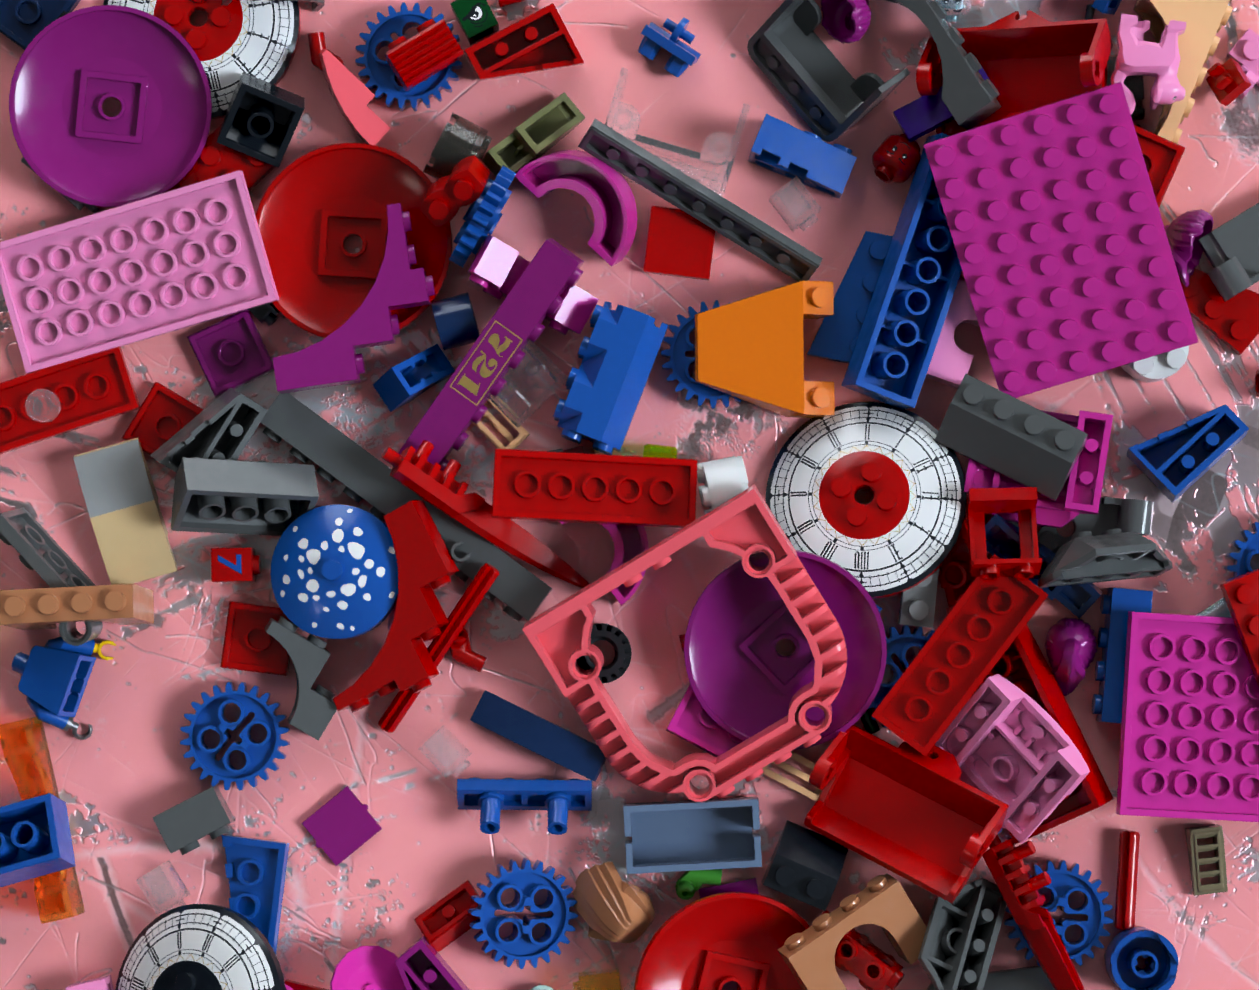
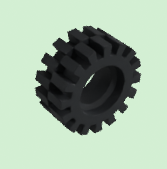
M604 623L593 624L591 644L598 640H605L614 647L615 657L609 665L602 667L599 674L602 683L613 682L620 678L629 667L632 655L630 642L626 635L613 625ZM580 656L577 659L578 665L584 670H591L595 667L590 661L589 656Z

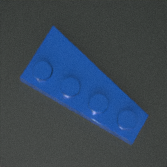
M869 231L865 232L835 294L834 315L824 317L807 355L849 364L893 236Z
M222 835V844L225 847L227 864H225L226 878H229L231 896L229 898L230 909L251 921L266 937L276 955L290 843Z

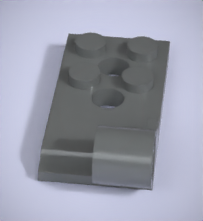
M1259 203L1197 240L1214 267L1207 275L1224 302L1259 281Z
M1101 497L1098 514L1080 513L1071 520L1074 524V531L1069 537L1061 536L1054 527L1041 526L1037 532L1038 542L1056 554L1060 546L1072 540V535L1079 532L1091 531L1092 536L1102 535L1101 533L1107 530L1121 529L1122 533L1136 532L1143 536H1151L1154 502ZM1009 521L1010 523L1018 527V522Z
M24 507L0 513V539L7 545H12L20 554V561L30 570H35L50 588L95 585ZM63 622L59 624V633L66 643L79 646L94 640L100 635L103 626L102 622H84L86 625L84 635L77 631L76 622Z

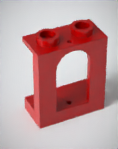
M1037 487L969 488L966 506L971 577H980L983 580H994L1000 576L1029 579L1034 577V575H1039L1042 558H1039L1036 521ZM1018 513L1020 558L988 559L984 514Z

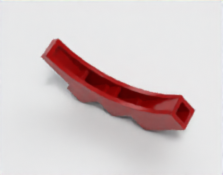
M411 500L383 516L393 540L398 564V598L394 620L386 641L371 666L352 686L333 698L338 711L350 708L352 713L368 706L370 704L368 698L378 693L380 697H383L398 688L400 692L413 690L414 694L430 687L432 685L430 679L439 675L424 642L439 636L442 633L440 628L448 624L449 621L433 590L440 589L452 582L450 576L459 572L423 500Z

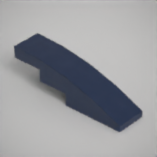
M995 513L985 525L987 551L1001 559L1020 558L1019 528ZM1038 542L1039 558H1042L1040 573L1029 578L1037 586V581L1055 555L1054 552ZM1093 583L1041 588L1049 594V599L1053 600L1056 598L1079 619L1103 592Z
M486 690L470 719L595 782L606 761L598 745Z

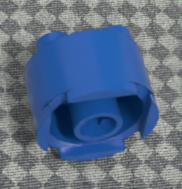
M1134 927L1130 928V930H1123L1111 940L1105 950L1106 971L1111 981L1121 990H1169L1174 984L1178 968L1177 952L1168 939L1151 929ZM1139 956L1147 958L1144 961L1146 967L1143 970L1135 967L1138 964L1137 958Z

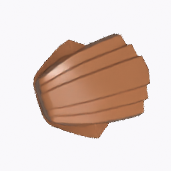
M613 862L594 865L590 869L586 868L579 874L575 882L576 887L572 893L574 899L577 900L574 908L588 923L589 937L614 943H631L636 941L652 924L655 918V911L650 897L638 886L628 884L622 880Z

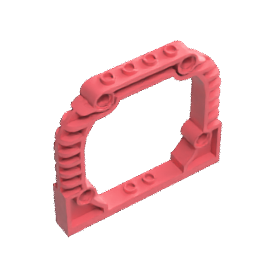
M755 484L529 620L522 628L564 697H568L610 765L622 777L643 789L666 794L684 792L694 802H704L714 796L721 799L734 791V784L743 779L749 782L759 777L764 772L762 768L773 761L775 765H778L789 759L793 755L791 751L803 744L804 748H807L818 742L822 738L820 734L829 728L832 722L831 704L842 687L847 668V648L842 629ZM703 536L709 547L726 550L741 556L743 569L749 576L754 578L767 577L808 641L815 660L814 678L812 682L800 688L793 695L789 703V713L787 716L725 753L715 757L709 753L696 752L685 756L677 762H671L651 753L638 740L602 684L599 674L604 664V656L597 646L591 644V631L596 610L591 603L622 584L626 588L632 586L643 578L641 572L651 566L654 570L660 569L672 561L671 554ZM762 551L768 556L769 561L766 565L757 567L751 563L750 555L753 552ZM580 656H589L594 660L595 667L591 670H584L578 665L577 659ZM811 707H819L824 711L825 715L821 720L813 721L806 716V711ZM702 775L707 778L709 785L706 788L698 789L692 785L691 779L694 776Z

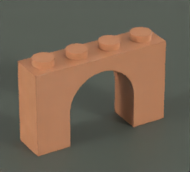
M136 584L0 590V625L21 630L56 629V623L111 622L119 625L154 624L153 590Z
M886 873L885 875H878L872 878L867 883L865 889L858 894L845 897L840 902L838 908L830 913L818 916L812 922L811 927L802 933L791 935L786 939L785 945L778 949L802 990H847L835 967L837 946L847 932L865 924L880 926L898 956L911 965L918 960L927 927L900 882Z

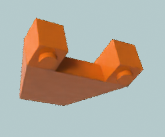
M803 280L695 314V382L785 417L814 418L835 415L834 382L804 381L803 319H819L834 315L833 282Z

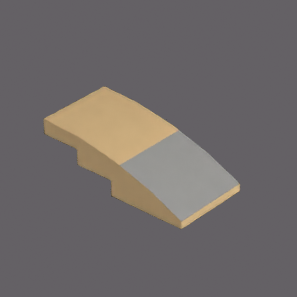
M138 437L74 455L73 459L111 585L134 584L176 572L178 566L167 537L168 531L158 504V495Z

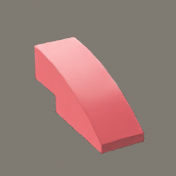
M323 49L319 53L323 74L340 112L354 132L366 144L376 145L391 129L367 106L376 95L331 52Z

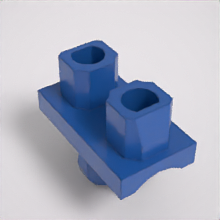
M684 17L679 24L667 18L663 27L672 32V35L653 22L646 25L641 32L644 37L638 52L648 59L654 60L661 48L666 49L672 55L664 68L676 77L681 76L701 56L699 52L679 40L681 38L691 44L695 38V35L686 30L690 21Z

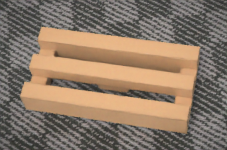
M491 395L487 401L520 434L515 438L488 410L484 416L510 442L507 447L480 421L478 424L472 423L497 449L514 450L530 434Z
M791 751L793 755L790 758L811 769L814 768L816 763ZM785 762L776 765L809 782L810 775ZM768 765L762 768L764 770L762 774L816 802L818 801L822 790L816 788L812 792L768 769Z

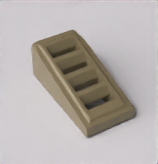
M1217 824L1185 828L1193 895L1228 892L1222 826ZM1213 838L1212 844L1197 845V839ZM1214 850V857H1198V852ZM1216 863V870H1199V865ZM1218 876V883L1201 885L1200 878Z

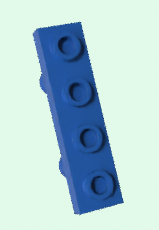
M512 778L457 779L458 809L480 810V830L485 834L499 832L501 810H548V832L561 835L567 832L568 810L592 811V780H548L544 778L535 780H515Z

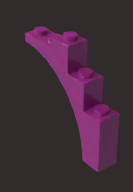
M401 203L387 205L388 236L385 255L377 279L362 305L341 327L323 340L298 352L273 358L276 386L279 393L284 394L360 382L359 374L365 373L362 353L356 354V349L394 344V335L400 334L397 314L391 315V310L430 305L429 296L435 295L432 275L426 276L424 268H411V265L417 264L414 244L408 245L406 233L412 231L411 217L409 211L403 212Z

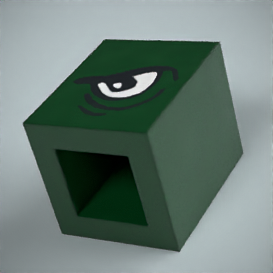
M456 0L450 3L452 11L470 45L499 31L498 22L486 0Z

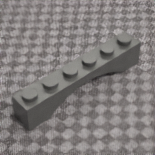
M886 0L910 9L929 29L937 45L942 63L943 88L941 99L959 126L967 130L973 129L1002 107L996 99L1000 95L997 88L988 78L986 80L983 79L979 73V70L982 69L981 64L971 52L966 53L961 45L965 42L964 38L954 26H948L944 19L947 13L937 0Z

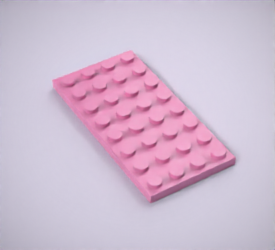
M241 170L0 242V284L26 374L280 300L245 177Z

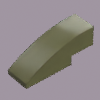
M564 92L517 126L512 134L488 150L482 161L495 177L502 166L517 173L525 165L540 158L577 127L585 119V116Z

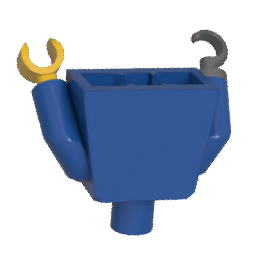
M62 637L48 640L44 647L35 645L31 649L30 655L22 652L16 654L12 661V670L22 674L18 688L20 692L27 696L26 701L37 719L64 731L72 729V734L77 739L84 740L89 738L93 731L92 725L88 724V732L80 735L77 733L79 723L74 722L73 719L76 716L96 661V657L91 655L92 653H97L102 659L111 660L114 657L104 656L101 653V648L105 644L114 646L116 644L110 640H105L100 644L92 640L79 646H73L66 643Z

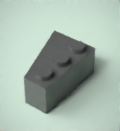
M230 387L150 456L176 473L183 457L237 460L268 410Z

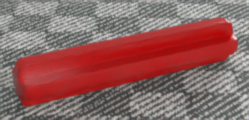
M1130 830L1121 831L1119 838L1114 922L1115 928L1119 930H1130V928L1135 926L1140 834Z

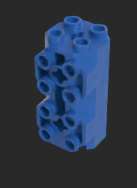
M605 301L603 307L596 305L590 320V327L594 328L590 338L584 336L577 354L579 355L578 358L583 359L579 369L572 367L565 385L567 386L566 389L570 390L566 400L560 398L553 417L554 420L559 421L557 427L562 430L561 435L563 438L578 444L581 443L582 439L593 443L592 447L594 450L606 455H612L613 450L620 452L668 325L662 322L660 328H658L654 324L655 318L619 304L616 311L611 310L612 303Z

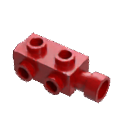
M826 910V911H824L822 914L830 913V912H829L828 910ZM855 929L847 932L837 946L835 966L845 972L850 971L859 978L860 985L866 990H887L889 988L894 990L905 976L901 972L904 967L897 963L892 955L883 952L870 942L866 935L857 932ZM855 939H859L862 942L863 946L859 944ZM881 960H886L889 963V966Z

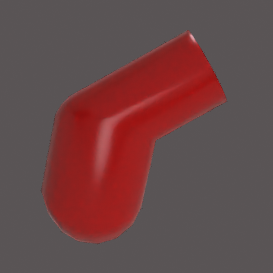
M463 628L449 648L454 661L481 672L487 657L472 651L468 631Z

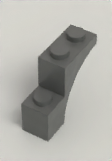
M281 616L279 621L270 618L264 630L286 649L296 673L297 692L288 722L319 741L337 710L333 701L336 694L319 684L316 689L312 688V685L331 653L325 649L327 645L325 641L312 634H309L307 638L296 632L298 627Z

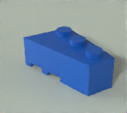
M766 114L751 149L748 162L840 199L857 157L851 155L852 150L843 145L828 144L822 141V138L816 134L801 131L782 120Z
M1225 404L1189 420L1168 432L1165 431L1158 434L1157 437L1128 448L1126 456L1174 503L1246 436L1249 428Z

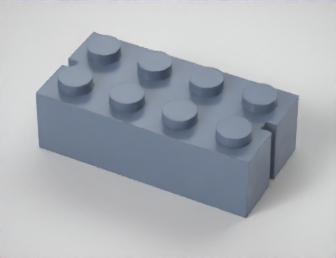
M757 796L709 799L704 802L682 800L623 804L625 837H632V840L625 841L627 874L762 867L761 836L759 833L752 834V828L753 830H760L759 800Z

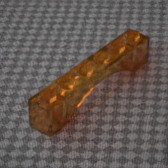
M33 717L0 725V741L4 759L13 775L21 800L24 801L48 793L60 799L43 721ZM75 867L34 878V893L41 924L74 917L85 912Z

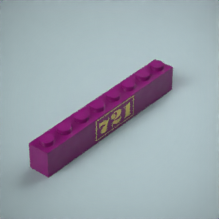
M546 239L398 452L399 454L409 446L414 447L417 451L423 440L429 441L434 445V449L427 461L431 464L437 462L441 465L440 470L444 471L449 462L447 457L453 449L459 451L468 439L469 435L465 432L472 422L478 424L487 412L488 408L484 404L491 395L497 397L506 385L507 381L503 377L509 368L515 370L526 356V353L522 351L529 340L534 343L543 332L545 326L541 323L546 315L549 313L553 316L562 305L564 299L560 295L567 285L573 288L582 276L583 271L579 268L583 264V260L554 239Z

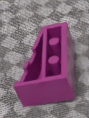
M424 936L395 961L406 990H469L441 955L429 945Z

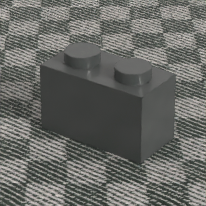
M212 786L153 817L170 853L180 850L182 855L200 847L198 840L208 834L213 840L229 832L228 824L235 821L218 786Z

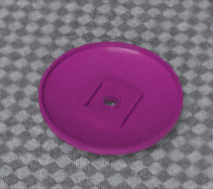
M101 5L70 12L53 21L35 36L23 52L15 68L9 93V114L13 135L23 157L44 182L61 194L76 201L101 207H118L165 193L187 175L200 157L208 138L212 119V99L208 78L203 65L190 44L180 33L169 24L147 12L125 6ZM114 97L121 102V112L115 117H109L103 112L102 105L107 98Z
M796 550L798 558L836 617L842 629L847 648L845 678L837 697L831 704L832 722L829 728L820 734L822 738L809 746L813 747L834 739L840 731L845 732L864 715L879 691L886 668L887 643L879 610L860 581L839 564L825 557ZM764 552L749 557L751 563L757 567H762L769 561L768 556ZM742 559L724 569L707 585L693 607L686 629L684 643L686 671L694 694L708 715L724 730L745 741L788 715L789 703L793 695L800 688L813 681L815 660L806 637L773 584L767 577L754 578L749 576L743 569ZM786 638L794 642L796 648L791 655L783 656L777 652L776 644L781 639ZM811 707L806 711V716L813 721L821 720L825 715L824 711L819 707ZM803 744L795 748L794 750L803 749Z

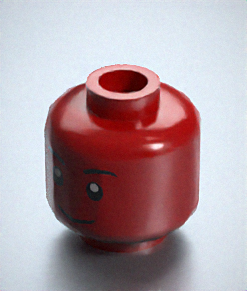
M904 134L888 136L872 155V163L875 167L874 172L885 183L905 182L916 170L921 159L918 143L915 140L909 142Z

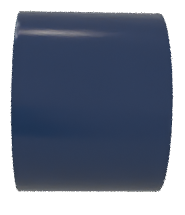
M468 292L431 302L444 351L471 344L477 340L480 333Z

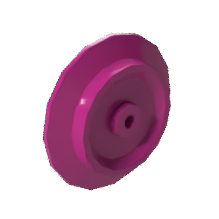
M360 946L347 952L335 966L330 982V990H406L395 962L398 957L380 946Z

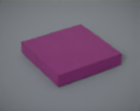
M248 309L187 337L216 398L221 396L230 387L236 389L274 371L273 361Z

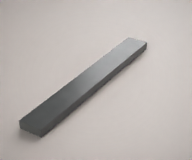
M597 119L593 121L578 145L584 151L798 282L808 281L823 259Z

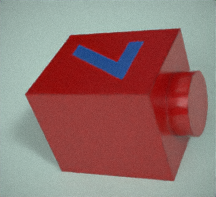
M211 548L212 582H256V575L261 574L262 564L261 555H256L255 548Z

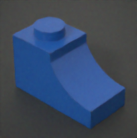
M436 344L390 368L372 385L389 411L392 412L448 378L455 370L439 345Z

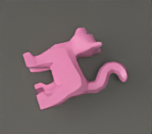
M1121 14L1116 35L1118 54L1110 82L1111 84L1122 83L1130 114L1134 112L1136 102L1134 94L1124 84L1127 76H1152L1156 78L1150 91V110H1155L1158 105H1170L1184 99L1186 92L1179 83L1177 72L1180 63L1178 36L1185 32L1186 22L1170 20L1161 34L1160 42L1154 43L1144 41L1143 39L1144 33L1150 29L1149 20L1138 21V15Z

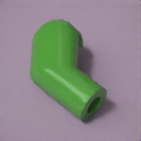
M722 869L686 871L677 880L675 885L678 897L683 900L691 899L703 884L721 886Z

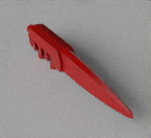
M423 440L417 451L414 447L409 446L401 454L390 447H387L383 452L381 458L393 466L390 477L450 518H454L510 554L580 588L590 584L557 554L514 521L505 518H492V506L485 502L483 497L475 492L464 494L469 484L464 481L459 483L454 480L461 468V464L458 461L450 459L444 471L440 470L441 465L437 462L434 464L428 462L427 459L434 449V445L431 442Z
M997 834L989 845L990 849L982 856L1016 924H1018L1033 954L1055 990H1085L1053 924L1054 921L1048 909L1040 907L1047 900L1044 895L1040 896L1038 890L1051 884V878L1046 871L1031 878L1028 872L1031 869L1022 860L1036 853L1035 846L1031 841H1027L1015 847L1014 844L1017 842L1014 837L1001 842Z

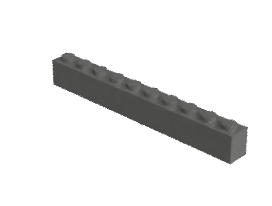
M280 393L269 407L261 421L266 426L263 433L278 444L282 439L293 446L289 452L302 462L306 463L308 459L319 465L316 472L329 482L333 483L335 479L346 485L343 492L359 503L362 498L373 505L370 512L383 522H385L383 516L407 502L423 500L449 552L451 553L452 546L457 542H464V544L454 550L456 557L464 558L471 552L466 562H455L459 570L455 575L466 582L469 577L473 580L485 563L494 566L499 571V575L484 597L491 602L497 597L507 605L503 611L518 622L523 617L529 621L552 591L550 586L488 540L454 518H450L390 477L392 469L289 393Z

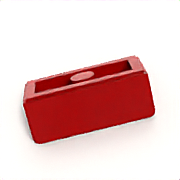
M469 880L414 919L429 945L438 952L470 930L469 924L477 920V917L471 915L468 910L478 907V903L472 900L471 896L480 895Z

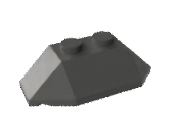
M1111 529L1102 532V535L1092 536L1091 531L1073 534L1072 540L1060 546L1037 582L1038 587L1043 588L1157 577L1173 567L1172 562L1156 543L1136 532L1122 533L1121 529Z
M984 878L965 885L953 903L941 897L935 898L918 961L936 990H983L1007 906L998 886Z

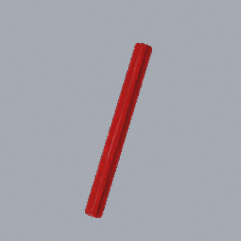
M485 563L447 618L449 623L441 627L442 633L435 637L427 648L436 668L498 577L499 571L491 564ZM399 690L379 720L378 725L388 733L395 731L420 692L414 694L413 690L402 692Z

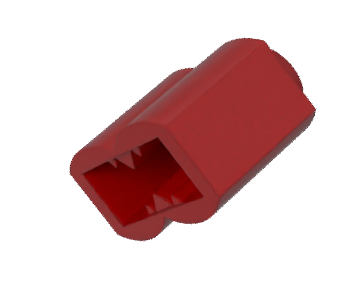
M475 155L462 159L456 164L450 175L436 180L430 186L419 210L435 227L448 223L456 216L460 207L467 206L480 197L491 172Z

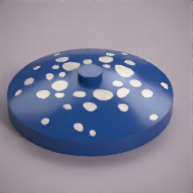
M342 504L317 507L295 519L278 540L271 561L270 575L273 593L283 613L303 631L328 639L354 638L376 628L395 608L398 598V564L394 544L387 525L372 513L354 506Z

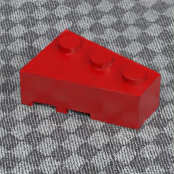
M554 3L464 50L479 81L584 63Z

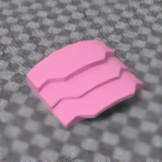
M999 674L990 676L984 681L935 744V746L955 756L962 772L961 781L1009 805L1002 828H1007L1021 844L1025 843L1064 798L1070 795L1090 773L1083 756L1059 724L1036 701Z

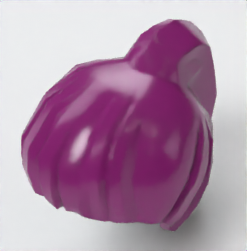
M869 0L821 1V10L823 12L821 25L835 40L843 44L859 41L868 30L872 15L869 8Z
M1202 209L1187 211L1175 218L1170 225L1164 226L1178 274L1183 285L1186 287L1189 286V278L1193 275L1194 269L1199 265L1203 252L1197 240L1210 233L1213 228V217Z
M1065 617L1051 626L1046 637V655L1051 664L1052 673L1064 696L1072 693L1085 678V669L1090 666L1089 663L1093 662L1095 653L1098 651L1094 630L1083 619Z

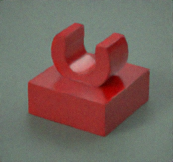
M1229 58L1222 65L1220 63L1214 64L1207 71L1210 76L1206 78V81L1218 101L1225 106H1228L1251 86L1239 63L1232 58Z

